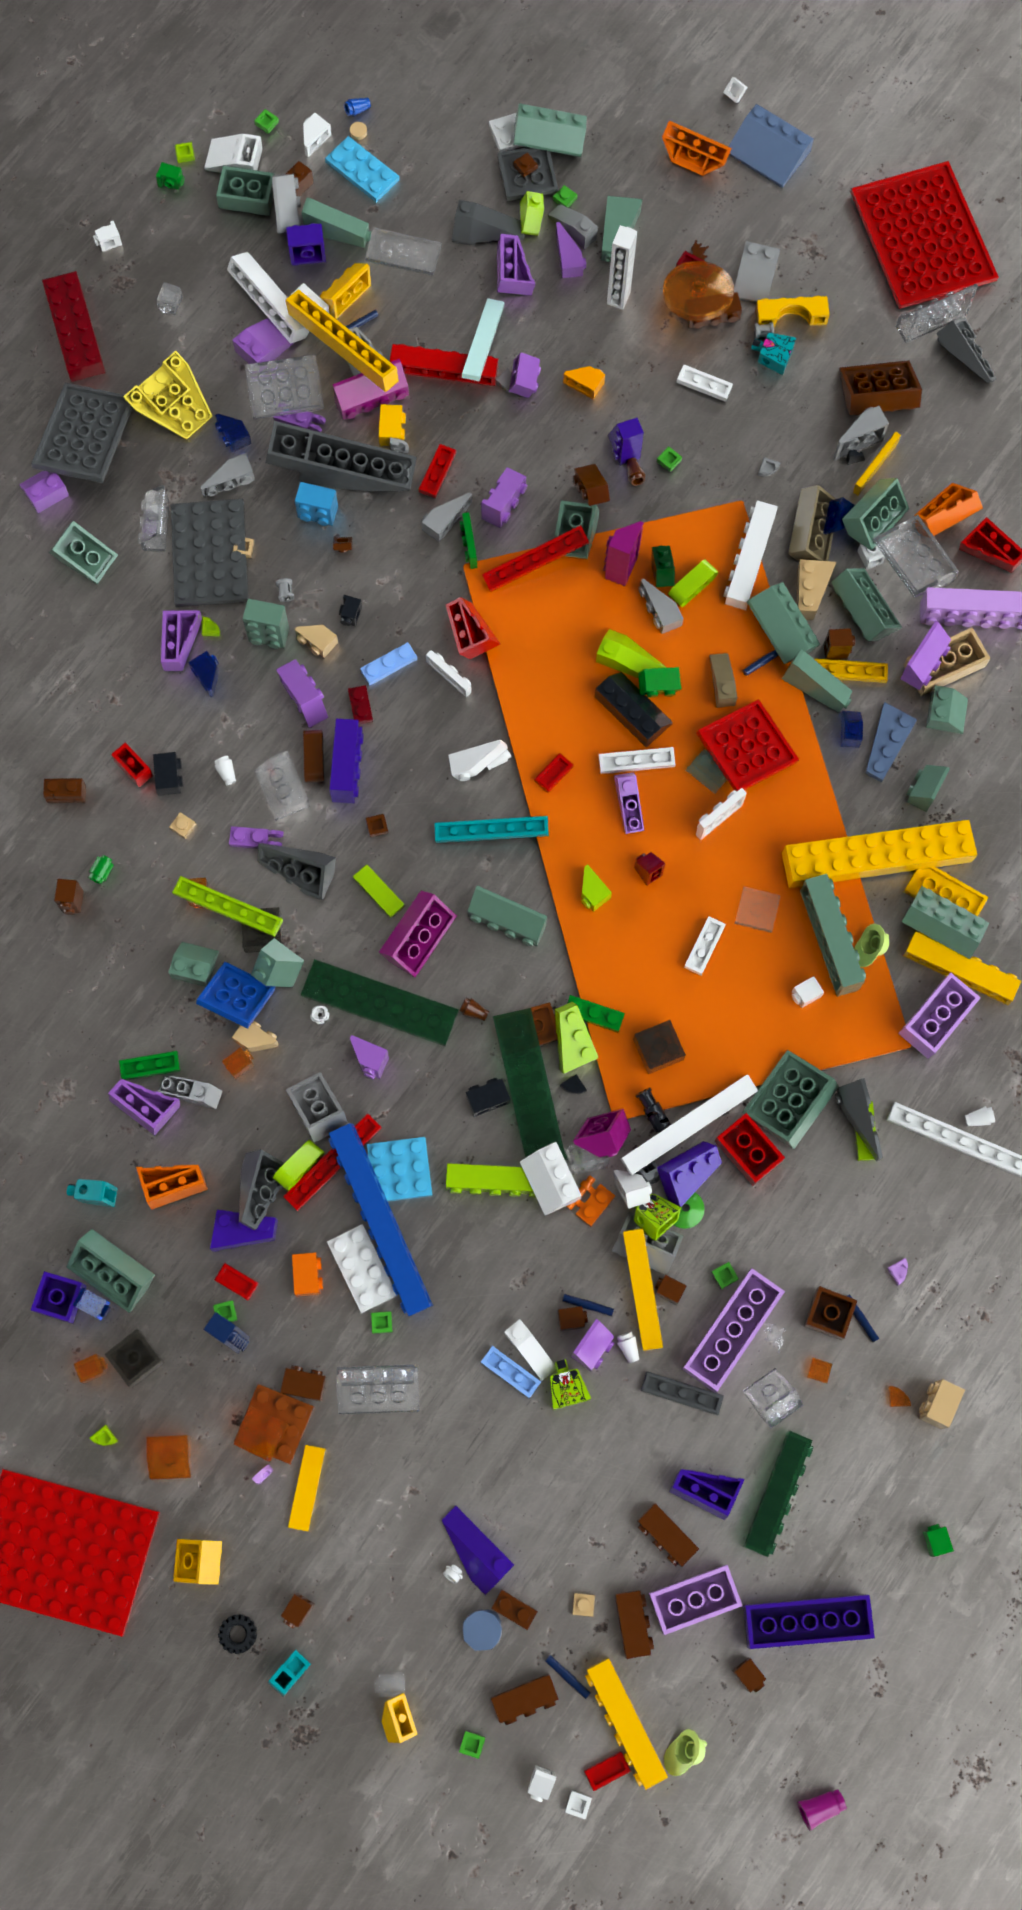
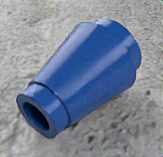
M368 97L348 99L347 102H344L347 116L354 117L371 108Z

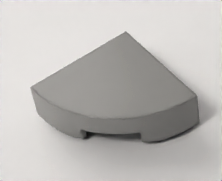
M508 368L496 379V384L507 393H510L511 371Z
M390 438V449L392 451L409 453V445L405 441Z
M764 457L758 476L774 474L779 469L781 462Z

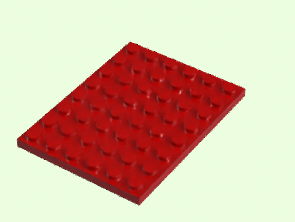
M949 161L851 188L850 193L899 309L998 280L999 276Z
M2 1469L0 1476V1603L123 1637L160 1512Z

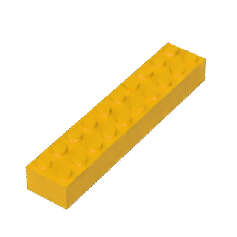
M969 820L786 845L781 852L789 888L802 887L806 879L827 874L829 879L837 882L915 871L917 869H929L930 867L971 863L978 855Z

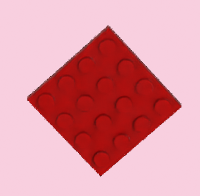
M759 699L699 729L696 733L733 790L736 791L741 788L746 790L799 761V758Z

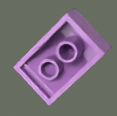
M269 318L244 329L232 340L235 352L259 374L293 344L289 343Z
M596 1319L574 1350L571 1358L589 1371L593 1368L597 1370L603 1361L600 1357L604 1351L608 1353L615 1344L612 1341L614 1336Z

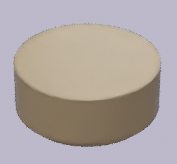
M362 122L353 123L350 126L351 137L354 140H363L367 136L366 125Z

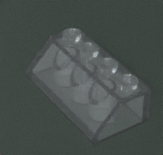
M418 1364L337 1367L338 1414L419 1412Z

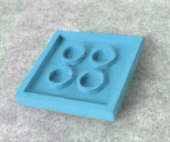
M425 1137L367 1144L368 1158L388 1202L433 1196Z

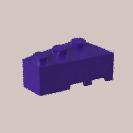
M638 418L616 424L607 435L613 447L614 459L618 460L620 466L627 464L626 462L630 458L639 460L644 432Z
M681 1469L677 1473L669 1492L725 1520L731 1512L745 1479Z

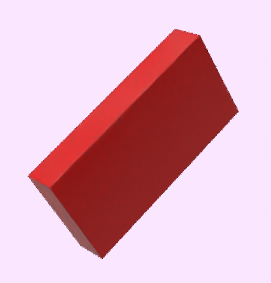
M559 753L534 781L549 793L574 765Z
M224 1263L214 1279L248 1301L259 1285L258 1282Z
M619 1751L584 1770L593 1791H596L631 1772L622 1751Z

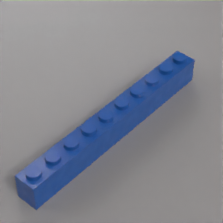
M349 1123L330 1132L331 1138L328 1139L332 1149H336L338 1153L336 1157L338 1164L341 1168L344 1167L345 1180L349 1186L352 1185L354 1190L352 1196L356 1204L359 1203L362 1211H360L361 1217L364 1222L367 1221L369 1224V1235L372 1240H376L378 1245L376 1251L379 1257L383 1258L386 1263L384 1266L385 1272L388 1277L391 1276L394 1284H392L395 1294L400 1295L402 1300L400 1306L404 1314L407 1313L408 1316H412L432 1307V1301L354 1124Z

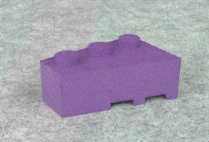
M500 234L497 244V292L532 296L535 281L531 277L530 267L526 263L525 254L517 235Z
M507 467L497 480L495 489L491 488L489 491L491 496L488 500L483 499L481 502V519L499 528L502 527L503 523L506 524L511 515L510 511L518 505L520 494H524L527 489L526 476Z
M120 1079L108 1093L110 1102L154 1136L180 1108L179 1099L145 1089L143 1086Z

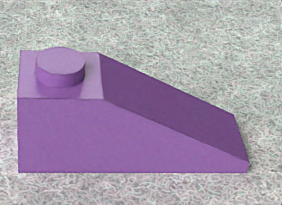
M556 222L555 233L562 278L583 276V269H586V258H582L580 248L561 223Z

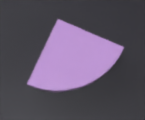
M906 1258L887 1268L897 1286L905 1280L907 1275L908 1263Z
M269 1464L266 1465L252 1478L256 1484H261L274 1469Z

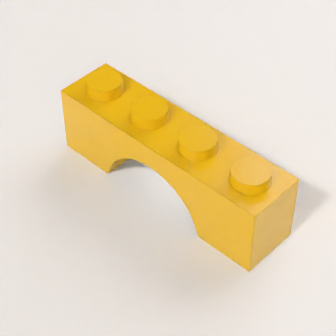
M819 295L796 298L782 297L779 299L764 298L757 300L755 307L756 323L763 325L773 322L774 327L776 322L787 314H796L803 317L809 326L827 325L830 315L828 297Z

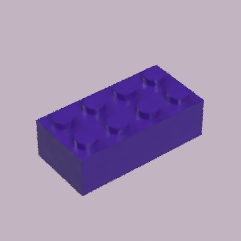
M336 718L329 789L332 802L355 804V797H359L358 780H360L361 775L359 762H362L361 745H363L364 740L363 727L359 726V720Z

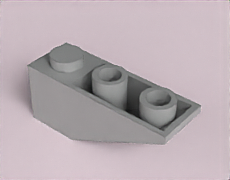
M243 454L228 459L201 486L203 497H211L219 492L230 491L234 487L248 485L255 481L247 455Z
M644 578L641 579L638 590L641 597H645L648 612L654 616L653 622L655 627L660 629L662 634L681 627L684 618L676 602Z
M164 1074L158 1092L164 1095L217 1109L223 1092L209 1083Z

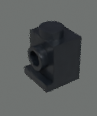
M343 595L344 605L341 604L339 609V615H341L340 623L345 626H356L362 610V601L355 597Z

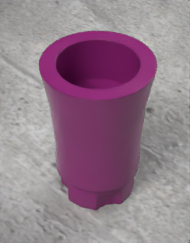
M838 1789L797 1802L801 1817L809 1831H812L818 1825L847 1809L845 1800Z

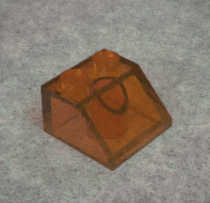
M250 1406L240 1425L234 1445L271 1463L289 1425Z
M191 1436L147 1437V1463L150 1480L191 1478Z

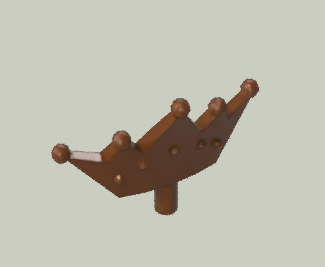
M695 240L691 251L693 255L705 261V258L708 256L704 255L709 246L700 247L702 243L697 244L698 240Z

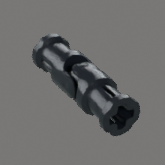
M649 1087L635 1096L640 1099L644 1106V1112L655 1132L659 1133L670 1126L671 1123L660 1103L656 1102L651 1093L652 1089Z

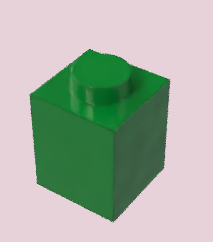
M939 1524L927 1527L928 1531L923 1532L930 1557L954 1551L946 1526L940 1527Z

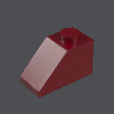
M652 852L647 855L643 853L636 858L634 868L645 884L649 885L663 876L665 863Z

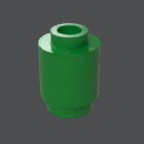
M105 855L97 856L89 870L88 878L98 884L106 881L114 866L111 863L112 859Z

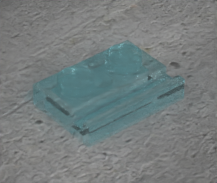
M705 749L686 769L687 772L713 793H716L727 781L710 753Z

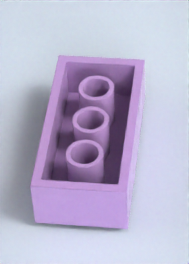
M950 973L940 982L898 1034L929 1059L938 1051L981 997Z
M728 1565L717 1567L648 1593L663 1635L742 1606Z

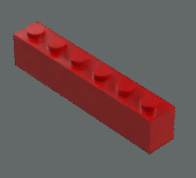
M405 344L392 345L389 361L392 362L400 359L404 374L495 386L498 372V358L488 356L480 381L462 378V372L468 354L457 351L448 352L440 349H427L421 346L412 347Z

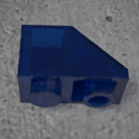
M221 414L215 415L216 422L214 425L218 433L222 432L224 436L222 437L223 443L226 448L230 447L232 453L252 444L250 434L242 420Z

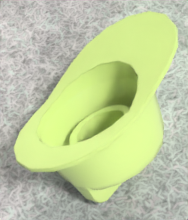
M870 924L866 927L855 945L854 950L858 951L860 961H858L860 967L869 966L877 956L883 955L888 950L889 935L878 924Z
M691 1729L684 1730L669 1745L665 1752L664 1765L667 1772L673 1776H681L691 1766L702 1762L705 1757L707 1742L698 1737L695 1731Z

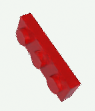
M439 444L419 487V493L436 499L455 458V449Z

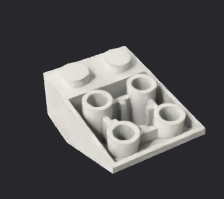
M243 133L212 139L204 170L221 173L223 166L257 171L263 150L261 136Z

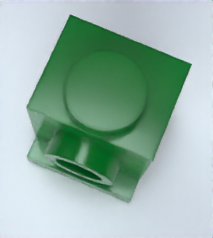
M164 162L161 163L156 174L157 184L160 188L164 185L167 188L179 190L185 181L182 168Z

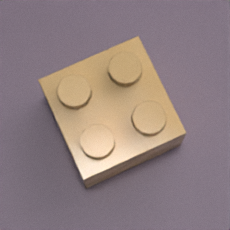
M944 1379L935 1381L934 1384L931 1383L926 1393L929 1395L927 1401H923L919 1408V1413H921L919 1419L939 1429L949 1428L965 1389Z

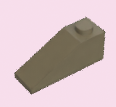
M728 653L710 655L716 707L735 706L737 691Z

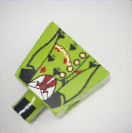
M651 1194V1202L634 1207L636 1208L634 1221L640 1228L644 1229L648 1236L656 1241L678 1221L681 1207L656 1194Z
M566 1359L554 1362L557 1374L550 1376L553 1410L591 1400L578 1369L569 1370Z

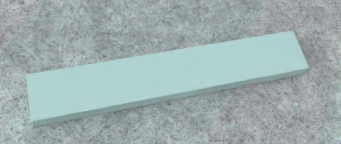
M487 298L462 372V378L480 381L504 308L503 301Z

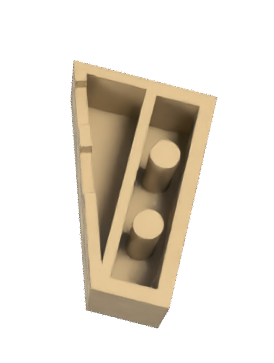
M800 559L797 568L796 604L806 620H814L837 562Z

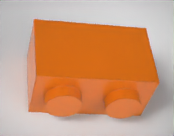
M316 1252L292 1254L294 1295L296 1297L320 1295V1289H323V1278L319 1277L318 1271L322 1269L321 1257H318Z

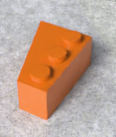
M951 483L918 511L914 518L920 533L933 537L983 509L977 491Z
M199 1165L155 1166L154 1168L136 1167L146 1202L151 1210L208 1190Z

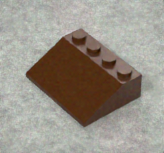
M909 360L840 367L839 369L845 403L850 415H860L869 407L880 406L883 412H893L903 409L912 410L921 406L922 387Z

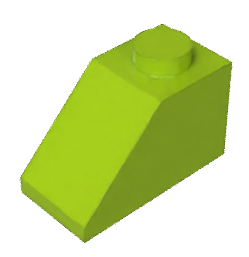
M527 191L520 202L521 234L539 235L544 212L543 194Z
M587 864L584 868L581 901L587 909L590 908L594 912L611 899L612 892Z

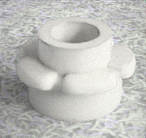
M325 1006L314 1007L310 1015L311 1020L317 1024H324L329 1019L328 1009Z
M453 1564L451 1567H445L446 1570L443 1575L449 1581L457 1584L460 1579H463L460 1568Z

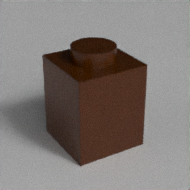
M665 1274L663 1279L659 1277L654 1287L657 1289L655 1295L677 1305L687 1285Z
M582 1306L558 1309L560 1331L582 1329L585 1327V1323H588L587 1311H583Z
M749 1657L732 1670L750 1693L752 1691L758 1692L765 1685L763 1683L766 1680L765 1676Z

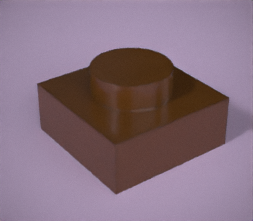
M528 152L513 163V166L523 177L538 169V164Z
M334 537L333 550H338V552L352 550V537Z
M384 814L366 818L370 838L389 833Z

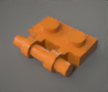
M591 1175L579 1184V1191L582 1196L586 1191L591 1194L587 1201L584 1203L578 1200L566 1206L569 1210H572L575 1205L580 1209L576 1216L590 1227H592L616 1197L601 1183L594 1189L591 1185L594 1183L595 1178Z

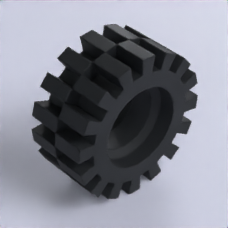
M242 1614L228 1617L219 1627L218 1637L220 1645L231 1654H240L248 1651L254 1645L257 1638L255 1623L248 1616ZM234 1626L244 1628L246 1636L242 1642L236 1643L231 1640L230 1631Z

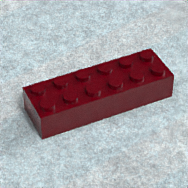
M77 271L43 279V286L71 382L105 374L106 371Z

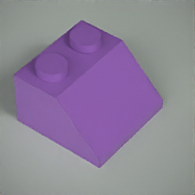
M41 471L19 484L37 513L69 496L66 486L57 473Z
M351 1035V1044L360 1068L364 1072V1076L373 1080L375 1077L380 1079L389 1060L388 1050Z

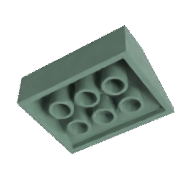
M787 1050L743 1110V1114L747 1113L754 1122L789 1147L795 1149L837 1091L839 1085L834 1078Z

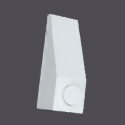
M496 740L449 754L452 776L459 781H467L470 777L476 776L507 749V744L502 740Z
M520 1319L504 1331L505 1336L541 1381L556 1370L555 1364Z

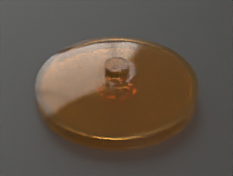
M692 261L683 263L670 271L663 284L665 304L674 314L687 320L705 321L716 318L723 314L733 301L734 284L730 275L720 266L710 262Z

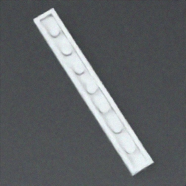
M745 1075L620 1158L630 1175L635 1174L756 1093L758 1089L749 1075Z
M897 1102L893 1103L886 1121L1022 1178V1155Z

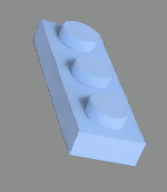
M407 642L361 667L360 671L370 686L418 659Z
M494 1346L490 1348L481 1361L484 1366L529 1399L541 1383L540 1380Z

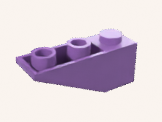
M633 772L614 775L625 833L645 831L636 775Z

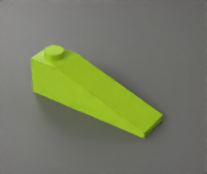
M611 629L604 636L596 655L597 663L638 678V673L643 669L667 668L628 636Z

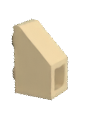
M324 625L299 626L294 629L296 640L300 644H306L310 647V651L316 656L320 655L322 658H325L338 644L337 635Z
M253 1021L248 1029L240 1026L232 1036L233 1041L248 1052L277 1048L279 1045L276 1040L277 1036L269 1030L265 1032L260 1029L261 1025L256 1021Z

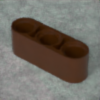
M304 730L305 783L324 782L323 730Z

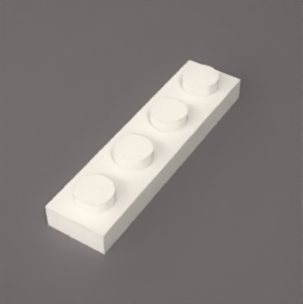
M673 747L599 754L601 774L672 768L676 765Z

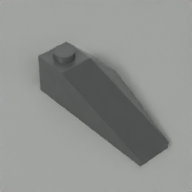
M865 1078L839 1087L837 1093H835L837 1105L841 1106L842 1111L874 1159L880 1161L883 1155L878 1134L876 1131H873L875 1119L874 1115L868 1110L871 1100Z

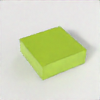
M192 142L175 145L178 163L195 160Z

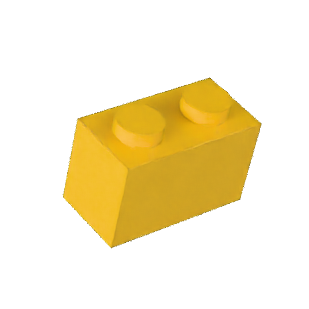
M381 404L379 446H390V438L405 440V429H402V423L406 424V412H403L402 405Z

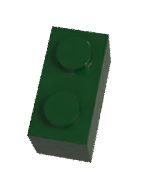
M670 546L652 547L651 565L656 587L675 586V566Z

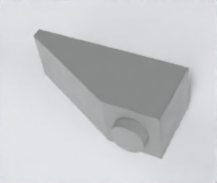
M561 204L548 214V217L554 223L560 222L570 237L584 250L597 239L598 227L585 215Z
M472 494L462 495L432 509L429 514L426 513L421 520L422 531L440 542L462 516V513L472 504Z

